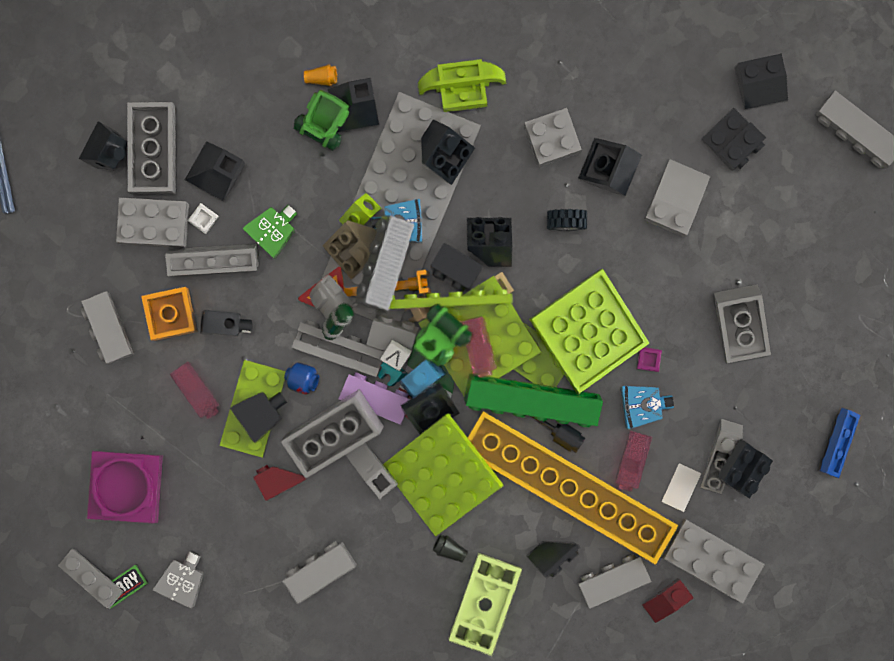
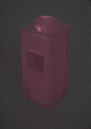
M485 316L461 321L473 333L471 341L466 345L473 375L479 373V378L493 375L492 370L497 369Z
M186 362L170 374L200 418L206 417L210 419L219 412L217 408L221 405L191 362Z
M633 431L628 432L615 483L620 484L619 489L632 492L633 488H639L652 440L651 436Z

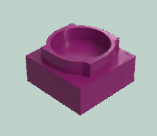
M92 451L87 519L158 523L163 456Z

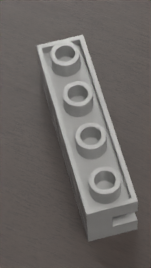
M257 243L168 249L165 254L167 276L256 271L259 266Z
M309 320L306 321V324L300 322L296 339H294L292 345L293 349L377 378L380 365L383 362L380 359L384 351L360 343L362 339L349 335L348 339L339 336L334 340H327L324 338L322 329L318 328L320 324Z

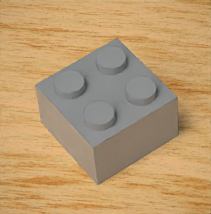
M567 108L524 123L538 168L579 154L582 150Z

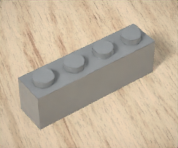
M835 90L815 114L819 117L818 121L826 127L831 126L835 129L836 135L842 140L846 141L848 139L854 144L853 148L861 154L866 153L872 158L871 162L877 167H889L894 161V135Z

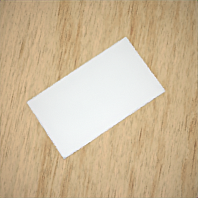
M679 463L662 502L684 512L701 473Z

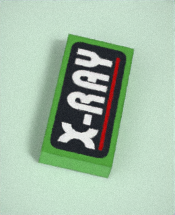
M134 565L112 580L124 592L111 608L148 584V581L137 565Z

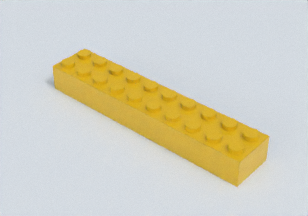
M484 411L468 436L470 442L491 469L655 565L678 527L677 524Z

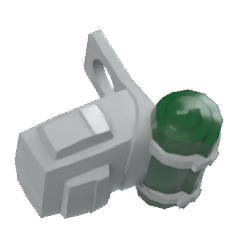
M329 274L315 285L309 295L314 307L319 309L326 319L322 327L324 338L327 340L336 339L354 316L353 308L359 304L355 302L356 298L350 301L342 288Z

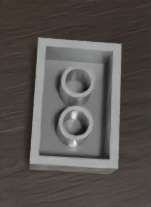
M119 198L116 242L120 245L186 248L189 204L186 201Z
M336 541L323 549L325 554L319 557L316 553L304 561L306 566L301 569L299 566H296L285 574L287 578L283 582L297 604L356 567V562L343 542L339 545Z

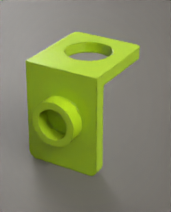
M365 193L350 206L339 221L342 224L346 221L365 225L382 208ZM363 201L369 202L373 210L366 208Z

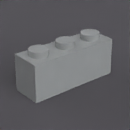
M106 291L81 301L83 307L80 309L84 319H89L91 324L89 332L93 341L97 340L100 348L97 349L101 361H105L106 364H112L134 355L110 293Z
M634 554L622 558L623 563L614 566L611 563L602 567V572L596 575L590 572L580 577L582 581L577 583L589 609L651 582L640 556L635 557Z

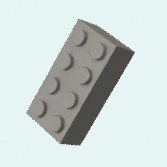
M172 102L127 103L128 192L131 195L176 194L175 105Z
M359 389L288 432L281 440V443L304 477L307 478L379 435L384 425Z
M683 519L661 557L742 604L765 565L686 519Z

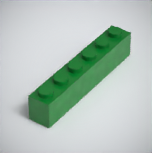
M469 374L464 396L466 406H469L472 410L480 411L483 408L490 409L491 412L496 414L509 412L517 417L528 415L534 416L535 419L541 421L554 419L561 424L573 422L586 428L591 427V425L598 426L603 404L600 394L581 392L578 394L575 390L476 374Z

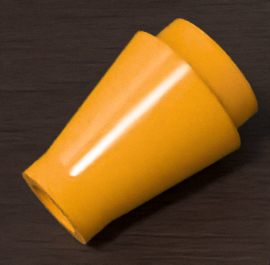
M328 64L311 70H304L305 84L311 83L325 86L337 84L336 66Z

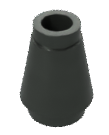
M439 535L433 546V551L437 553V556L461 563L468 552L447 535L445 537Z

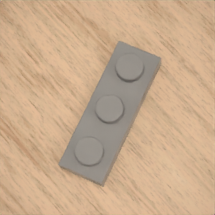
M73 548L58 565L107 609H110L124 592Z

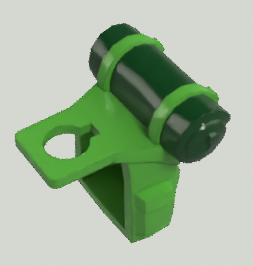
M319 90L313 94L308 102L307 114H300L296 117L293 129L301 135H305L318 142L322 147L334 151L341 143V135L336 132L338 127L342 126L348 117L349 105L338 97Z
M438 303L429 308L426 317L429 323L419 331L415 339L416 344L414 348L428 361H432L439 367L440 365H445L454 355L453 349L456 346L461 348L469 344L473 333L468 330L467 325H463L448 312L446 307L443 308Z

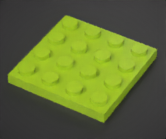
M599 269L529 319L578 394L649 344V341L603 269Z
M492 276L462 296H471V291H485V295H494V290L503 289L495 276ZM512 303L445 306L450 314L463 325H467L468 330L473 333L469 344L461 348L456 346L453 349L454 355L444 365L463 396H465L469 374L500 378L542 352ZM424 319L418 324L422 329L428 325L429 321Z
M449 413L383 464L398 482L397 487L435 537L503 486V483Z

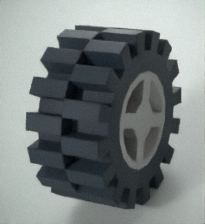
M587 210L547 211V229L558 231L587 229Z

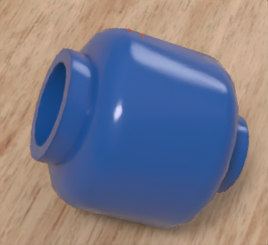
M298 362L291 368L289 367L285 372L284 378L287 380V387L290 390L304 395L316 390L319 383V375L314 367Z

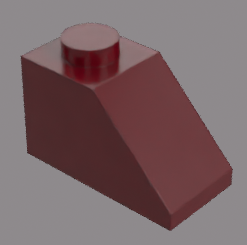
M268 465L256 471L258 475L253 477L265 501L306 480L302 474L275 466L269 468Z
M677 578L643 603L642 606L653 621L657 623L676 612L694 597L682 581Z

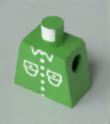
M289 205L280 213L270 207L244 226L243 230L275 260L295 231L289 222L297 215V212Z

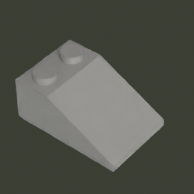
M669 159L644 221L679 236L686 237L710 176Z
M758 285L714 293L726 362L732 363L771 355L763 298Z

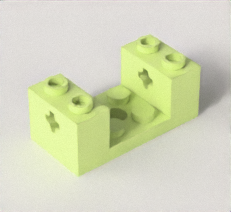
M478 553L458 615L455 618L449 635V641L489 655L493 654L522 570L521 567ZM483 598H488L492 602V607L488 611H483L479 608V601Z

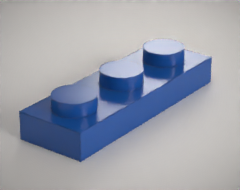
M841 408L836 419L833 434L829 439L825 457L822 460L821 472L836 478L840 477L861 415Z

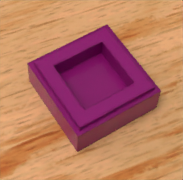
M642 348L638 353L636 369L659 372L662 350Z

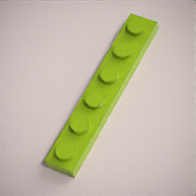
M494 290V295H485V291H471V296H462V292H449V297H440V293H427L426 298H417V294L404 295V299L395 300V295H393L389 309L431 307L438 303L441 306L513 303V294H507V290Z

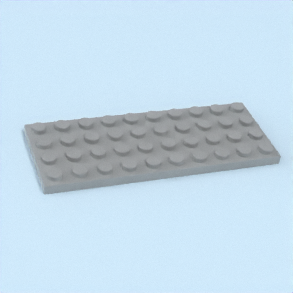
M401 92L397 95L353 201L354 203L367 193L382 208L373 217L385 216V206L420 199L422 244H408L398 281L408 280L409 277H417L416 271L422 270L464 169L463 167L452 185L448 184L422 164L421 137L432 120H436L449 126L473 146L481 127L477 123L450 112H443V109ZM363 201L366 208L373 210L369 202ZM372 217L364 226L372 228ZM332 256L329 259L322 279L334 269L340 267ZM342 269L344 287H358L362 282L363 271L351 280ZM409 289L394 291L393 295H395V300L404 299V295L412 294L413 291H409ZM352 296V297H348V298H349L350 301H351V300L355 299L357 296ZM359 303L353 308L355 314L372 321L376 315L387 314L392 316L394 320L401 321L405 308L379 311Z

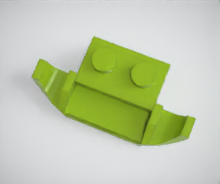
M479 59L439 64L438 67L428 71L419 80L418 92L419 95H423L424 92L436 89V93L441 92L443 112L487 107L485 87L489 86V82L507 83L505 73L501 68Z

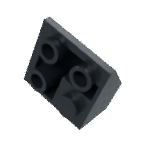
M371 78L349 81L328 89V93L349 105L348 117L344 124L338 127L336 133L379 125Z
M432 120L421 137L422 164L452 185L475 150V147L449 126Z
M206 141L185 181L224 202L245 162L232 153Z
M467 218V250L489 267H512L511 218Z
M542 541L526 556L546 578L549 575L553 578L562 570L560 567L562 563L566 560L571 562L579 554L577 550L580 547L575 542Z

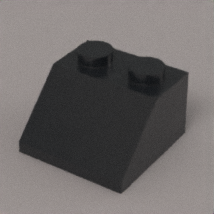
M782 53L740 62L735 66L744 110L788 101L787 74Z
M594 138L578 179L609 192L626 196L642 154L627 145Z

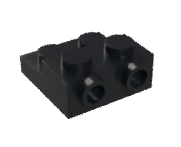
M733 108L701 140L733 171L736 167L741 169L749 161L747 156L752 151L756 154L765 146L762 141L766 137Z
M440 382L401 405L404 413L420 435L448 413L452 418L460 414Z
M740 439L717 478L750 499L752 494L758 491L759 483L763 476L769 473L773 460Z

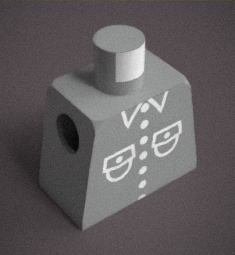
M188 551L184 562L177 559L173 560L155 585L153 591L192 609L196 604L204 575L203 571L196 569L201 556Z

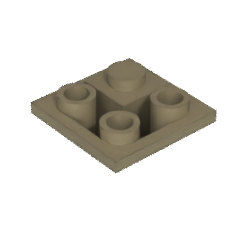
M346 221L323 247L352 280L363 271L365 263L368 262L370 256L369 247L375 239L377 231L368 226Z

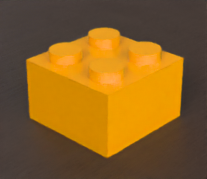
M187 287L142 296L149 335L152 341L198 332Z

